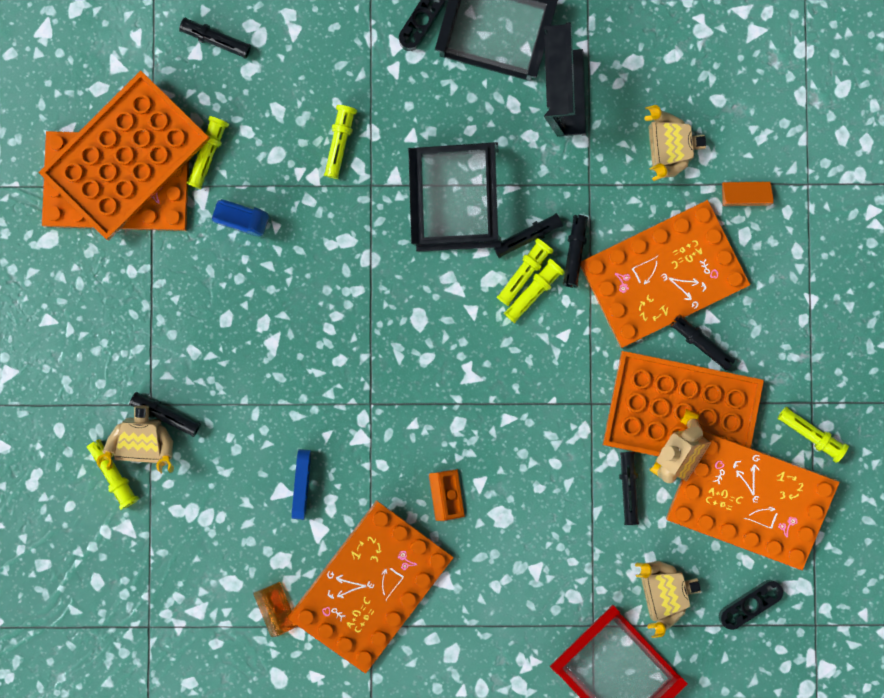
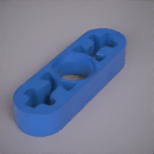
M298 449L292 519L305 520L311 450Z

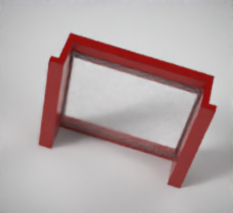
M613 604L550 665V668L580 698H674L688 685L620 614Z

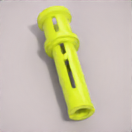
M345 105L336 106V110H338L336 121L331 127L334 135L324 176L333 179L339 178L347 137L353 132L351 125L354 115L357 114V109ZM339 145L338 152H337V156H336V161H335V164H334V159H335V155H336L337 146Z
M212 116L208 118L210 123L205 133L210 139L200 149L187 182L188 185L200 190L216 148L222 145L220 140L224 130L229 126V123Z
M538 238L535 240L536 244L528 255L523 256L522 265L496 297L507 306L510 305L533 272L542 268L541 264L548 254L554 252L551 247Z
M549 258L548 264L539 274L534 275V281L503 313L514 324L544 291L551 289L552 283L560 275L565 274V271L552 259Z
M787 406L777 418L814 443L816 450H822L831 456L835 463L843 458L849 448V445L846 443L842 444L831 437L832 434L830 432L820 431L788 409Z
M101 439L87 446V449L97 463V458L104 454V446ZM104 460L101 462L100 470L109 483V492L115 495L120 504L119 509L123 510L136 503L140 498L132 492L128 485V478L121 476L114 462L113 467L107 470L109 461Z

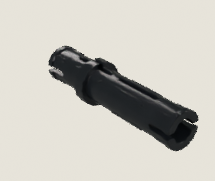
M186 17L181 21L179 32L198 38V41L201 43H210L244 59L248 57L251 44L239 41L211 29L210 25H201Z
M555 213L539 223L535 221L532 223L533 226L503 240L502 248H494L498 258L521 248L537 238L541 240L545 238L544 235L563 227L558 214Z
M573 215L571 235L568 236L569 250L562 284L565 287H578L583 247L587 243L585 234L588 217L584 215Z
M679 314L674 319L676 322L671 323L670 326L683 335L687 343L694 344L725 371L732 366L730 362L734 364V357H731L702 333L701 328L694 327L682 315Z
M138 392L133 394L129 405L133 407L139 405L148 406L149 418L153 419L155 417L192 437H195L200 428V423L161 405L160 401H153Z
M620 452L621 474H619V479H622L624 525H639L636 482L639 475L636 473L635 452ZM628 465H629V468H630V484H631L630 486L628 485V474H627V466H628ZM629 491H631L632 511H630Z

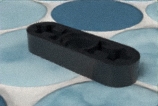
M420 0L399 34V44L404 50L413 51L418 48L444 7L445 0H439V3L434 2L431 11L427 9L430 5V0ZM418 14H426L429 18L428 23L425 25L417 24L415 18ZM410 25H412L416 30H418L415 32L413 36L415 42H409L408 44H406L404 36L406 35L409 37L411 35V33L413 32V28L410 27Z
M773 580L762 582L721 609L719 613L720 623L730 630L739 628L779 602L783 597L782 586ZM768 586L772 588L776 587V590L774 591V597L767 595L764 598H762L766 601V603L764 604L762 600L756 595V593L758 592L762 596L765 595L768 592ZM749 598H754L757 601V607L754 611H747L744 607L745 601ZM738 605L740 610L744 614H746V616L744 617L741 614L736 615L734 617V623H730L729 621L725 622V620L728 618L726 615L728 612H730L731 614L739 612V610L736 609V606Z

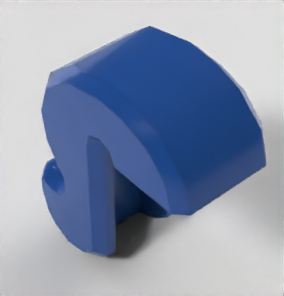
M222 199L217 201L212 216V221L218 225L230 227L258 237L264 235L269 220L268 213L255 207L251 209Z

